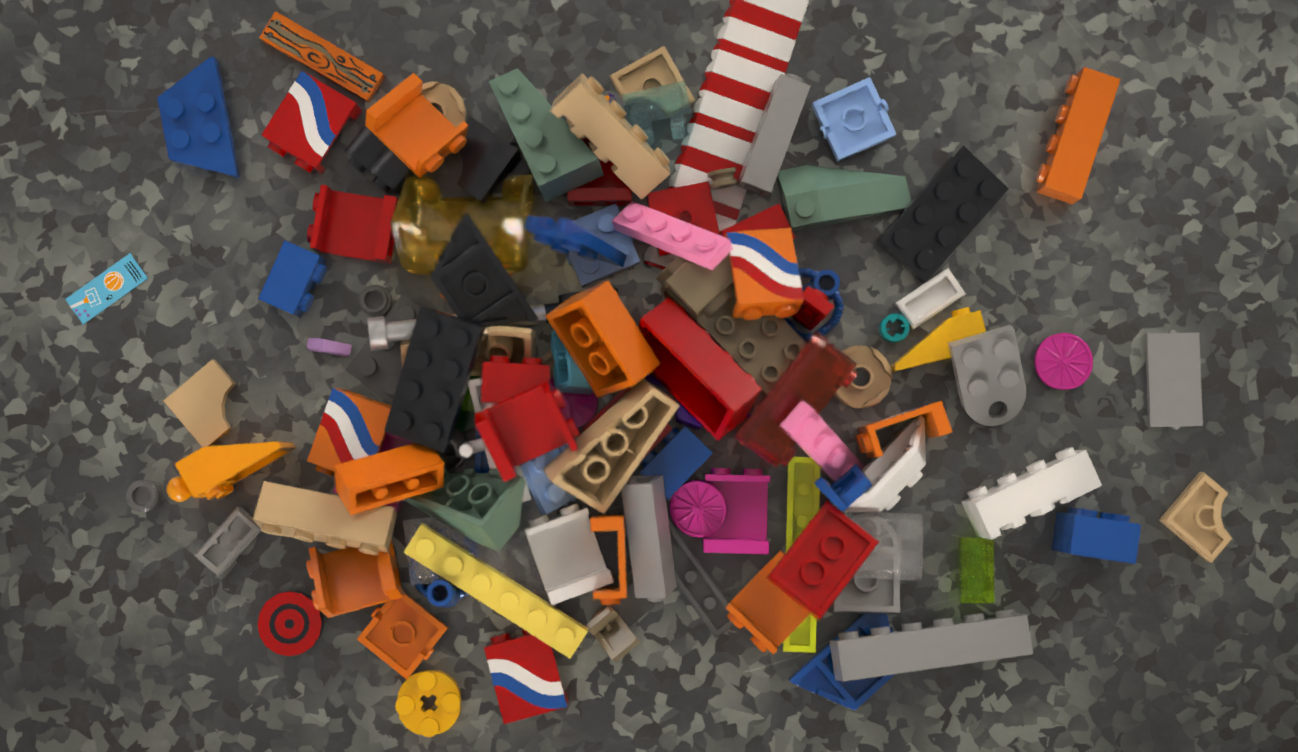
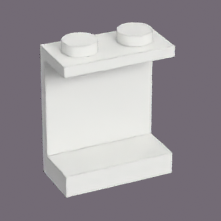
M578 503L560 509L561 515L548 519L547 515H543L529 520L530 527L524 528L551 605L614 583L610 570L606 568L594 531L591 532L588 516L590 514L587 507L579 508Z

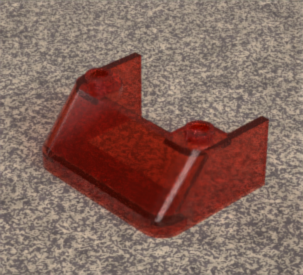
M817 331L810 334V339L743 426L737 428L734 432L735 439L774 467H778L780 463L786 466L797 453V450L793 448L796 442L780 426L796 406L803 400L819 415L841 385L847 388L858 375V372L854 370L857 363Z

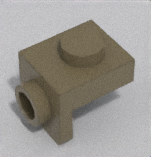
M611 606L596 611L591 616V621L585 625L615 663L641 643L631 628Z

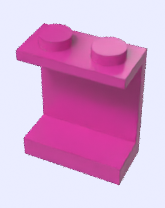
M711 468V474H704V481L714 484L721 490L726 499L728 511L726 520L721 528L714 534L702 538L703 553L769 554L767 506L770 476H764L763 469H743V475H730V468Z

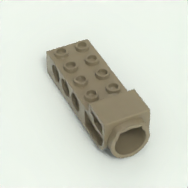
M729 254L713 270L677 256L657 277V280L662 284L660 291L664 299L666 300L670 297L677 305L682 306L688 313V316L699 327L704 328L709 333L711 339L722 350L727 351L733 357L734 362L745 373L750 374L756 380L766 397L768 410L781 423L802 400L809 405L838 377L783 318L776 317V315L762 316L756 320H745L743 317L733 318L732 311L736 304V295Z

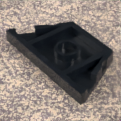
M465 213L429 273L430 278L458 318L484 327L509 325L508 323L536 321L538 317L469 214Z

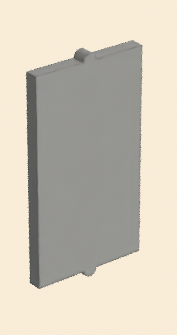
M1170 330L1168 333H1146L1148 427H1171L1173 430H1178L1180 427L1203 426L1200 333H1176L1175 330Z

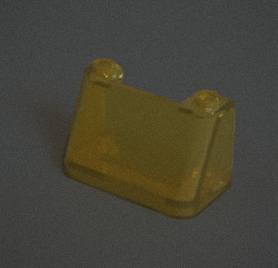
M532 174L508 177L502 186L503 196L489 197L485 204L475 197L442 198L440 187L434 180L426 177H407L390 222L402 267L412 274H429L461 217L468 213L508 273H518L524 270L528 264L531 233L523 229L527 216H532L534 183Z

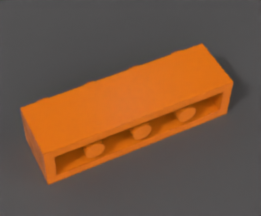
M1083 67L1076 75L1070 76L1065 88V93L1069 94L1066 104L1060 106L1055 118V122L1059 123L1056 134L1050 136L1046 145L1045 152L1049 153L1047 162L1040 166L1036 176V182H1039L1037 193L1069 204H1074L1082 199L1121 79L1087 67Z

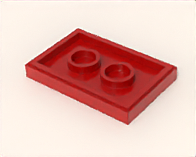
M826 501L766 578L813 617L820 620L879 541L833 504Z

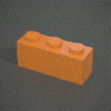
M418 443L334 466L336 492L350 515L444 487V462L436 450Z

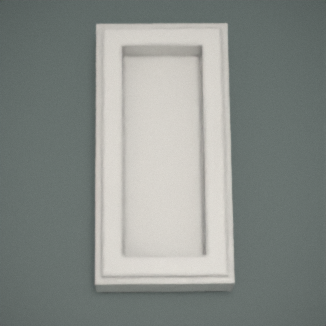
M947 268L894 305L900 314L908 320L909 327L913 330L966 295V293L949 268Z

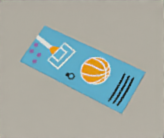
M129 253L65 300L84 325L147 280L148 277Z

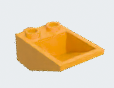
M277 441L202 447L175 463L181 476H176L168 482L167 494L176 502L186 501L191 496L194 498L206 497L207 500L215 497L217 499L223 498L235 490L234 484L296 449V446L293 442Z

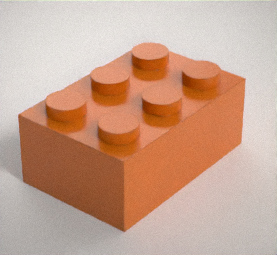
M608 280L569 297L545 315L597 398L636 385L660 365L653 349L644 339L634 319L629 315L617 292L612 288Z

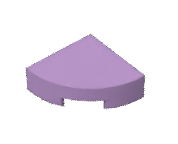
M308 338L306 349L347 357L350 356L352 345L326 339Z

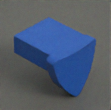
M857 464L832 485L823 477L814 482L841 512H844L848 506L873 486Z

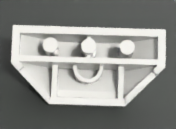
M921 415L911 418L881 449L883 456L873 458L862 469L873 486L848 506L844 512H881L884 508L889 511L900 500L901 497L898 493L906 485L909 488L912 487L923 476L920 470L926 465L925 419Z

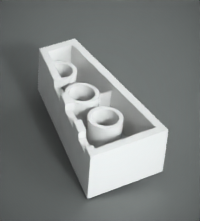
M1073 447L1066 448L1055 453L1057 459L1045 463L1044 460L1034 462L1026 466L1028 472L1016 477L1015 473H1010L997 479V486L988 490L986 486H981L968 492L969 498L961 501L976 536L990 540L1002 535L999 530L1000 528L1001 530L1014 529L1025 524L1026 519L1024 516L1028 514L1031 517L1043 515L1055 508V502L1059 501L1060 504L1070 502L1102 486L1087 451L1074 450Z

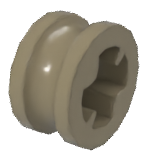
M725 168L709 172L707 174L708 178L712 179L710 189H722L739 184L738 180L733 177L736 168Z

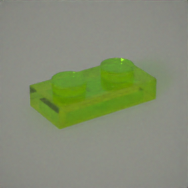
M959 537V602L995 603L994 539Z

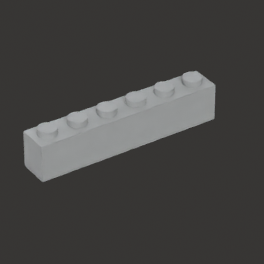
M1015 609L995 611L996 617L984 619V613L965 615V622L953 623V618L933 620L934 626L923 628L921 622L901 624V631L890 632V626L871 628V635L859 636L858 631L838 633L839 639L829 641L835 680L844 682L1033 654L1027 615H1015Z

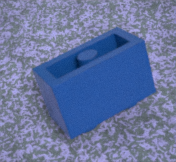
M284 240L258 299L301 318L303 312L307 313L313 303L314 295H312L316 283L320 284L325 277L327 271L325 263L327 260L320 255Z
M686 426L681 431L675 427L662 440L666 446L658 454L652 450L640 463L644 467L640 472L643 476L663 475L667 500L713 454Z

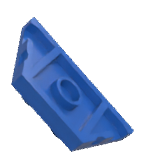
M209 57L157 97L168 157L173 162L192 165L200 169L215 171L237 178L240 177L218 60L215 57Z
M527 216L523 229L534 234L536 242L551 246L550 249L555 252L569 255L571 251L587 260L596 261L597 259L616 266H624L626 254L566 218H559L558 223L553 222V219L550 217Z
M862 613L840 633L858 631L859 636L871 635V628L890 626L887 614ZM837 635V636H836L834 639H832V640H837V639H839V635ZM829 642L788 680L796 686L855 711L895 674L844 682L837 681L834 676Z

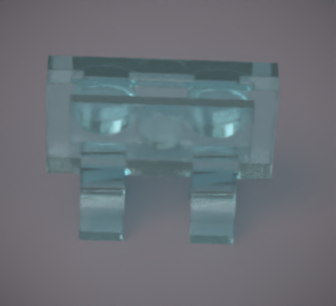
M685 81L622 94L628 123L631 126L639 125L647 134L649 139L646 142L649 145L656 143L652 121L670 118L673 140L687 136L682 114L691 113L692 111Z

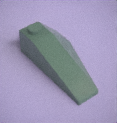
M804 165L780 170L776 178L783 212L793 233L904 210L911 202L906 176Z
M444 469L443 488L403 500L476 543L499 552L519 527L525 480L523 477L516 475L517 477L504 482L498 469H490L489 473H476L474 469H464L463 473H449L447 469Z

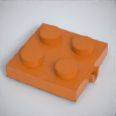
M403 590L404 597L387 601L382 607L378 606L371 615L373 619L357 640L407 680L424 659L428 660L435 651L433 647L449 626Z

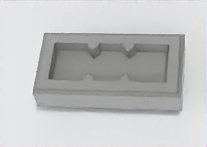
M238 506L194 556L216 576L220 577L260 533L261 528L250 514Z

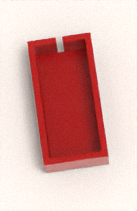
M670 297L641 317L638 329L660 362V365L650 373L719 441L745 420L762 389L758 386L756 380L750 374L745 373L734 362L733 357L727 351L722 350L711 339L709 333L704 328L699 327L688 316L686 310L682 306L677 305Z

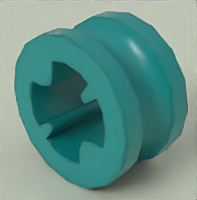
M898 313L884 317L879 325L881 338L889 343H897L905 339L910 330L908 320ZM898 321L901 324L898 328H902L901 334L896 333L890 336L887 333L890 328H886L887 322L892 324Z

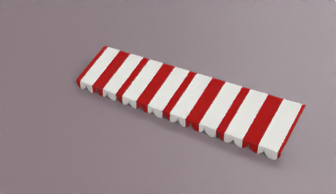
M729 0L732 6L724 14L723 22L725 25L719 30L717 35L719 43L715 45L711 53V58L714 61L706 68L705 77L707 79L699 89L701 98L696 101L693 107V114L695 116L691 118L687 125V133L689 135L681 143V151L683 153L675 161L674 166L677 172L673 173L670 177L669 189L707 181L711 185L712 179L708 178L707 174L725 168H736L733 177L737 180L739 179L774 82L781 74L785 75L809 0ZM736 185L711 190L719 232L736 224L747 190ZM650 246L645 252L644 263L664 270L677 256L671 254L658 257L657 248Z

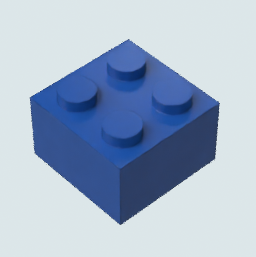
M1068 507L1067 513L1056 512L1051 550L1136 564L1141 524L1130 523V516L1100 512L1099 518H1097L1098 511Z

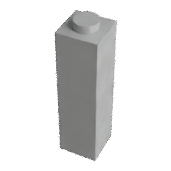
M787 73L786 75L781 74L775 80L739 176V184L736 186L763 197L768 196L772 192L810 89V85L803 83L804 80L801 77Z
M663 475L632 476L621 490L635 598H647L650 602H659L665 600L677 587Z

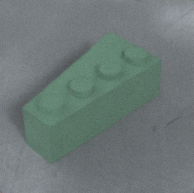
M518 68L488 81L545 202L604 175L598 157L581 138L579 139L570 131V126L562 117L558 119L550 111L552 106Z

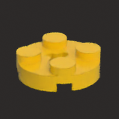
M425 670L414 673L402 684L398 692L395 708L401 722L413 733L425 737H433L447 731L456 722L461 713L462 699L460 687L449 674L440 670ZM423 695L428 698L434 695L437 698L435 701L436 710L431 708L425 710L422 707L424 704L423 700H421Z

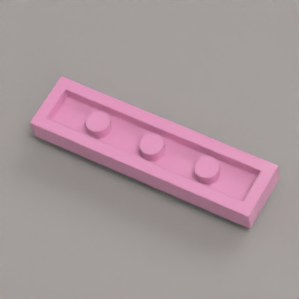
M634 201L629 203L612 220L616 231L710 270H713L733 249L728 238Z
M803 400L780 425L833 482H836L855 464L861 470L864 468L861 461L816 411Z

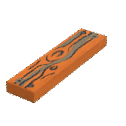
M276 11L259 37L261 41L370 103L385 78L382 72Z

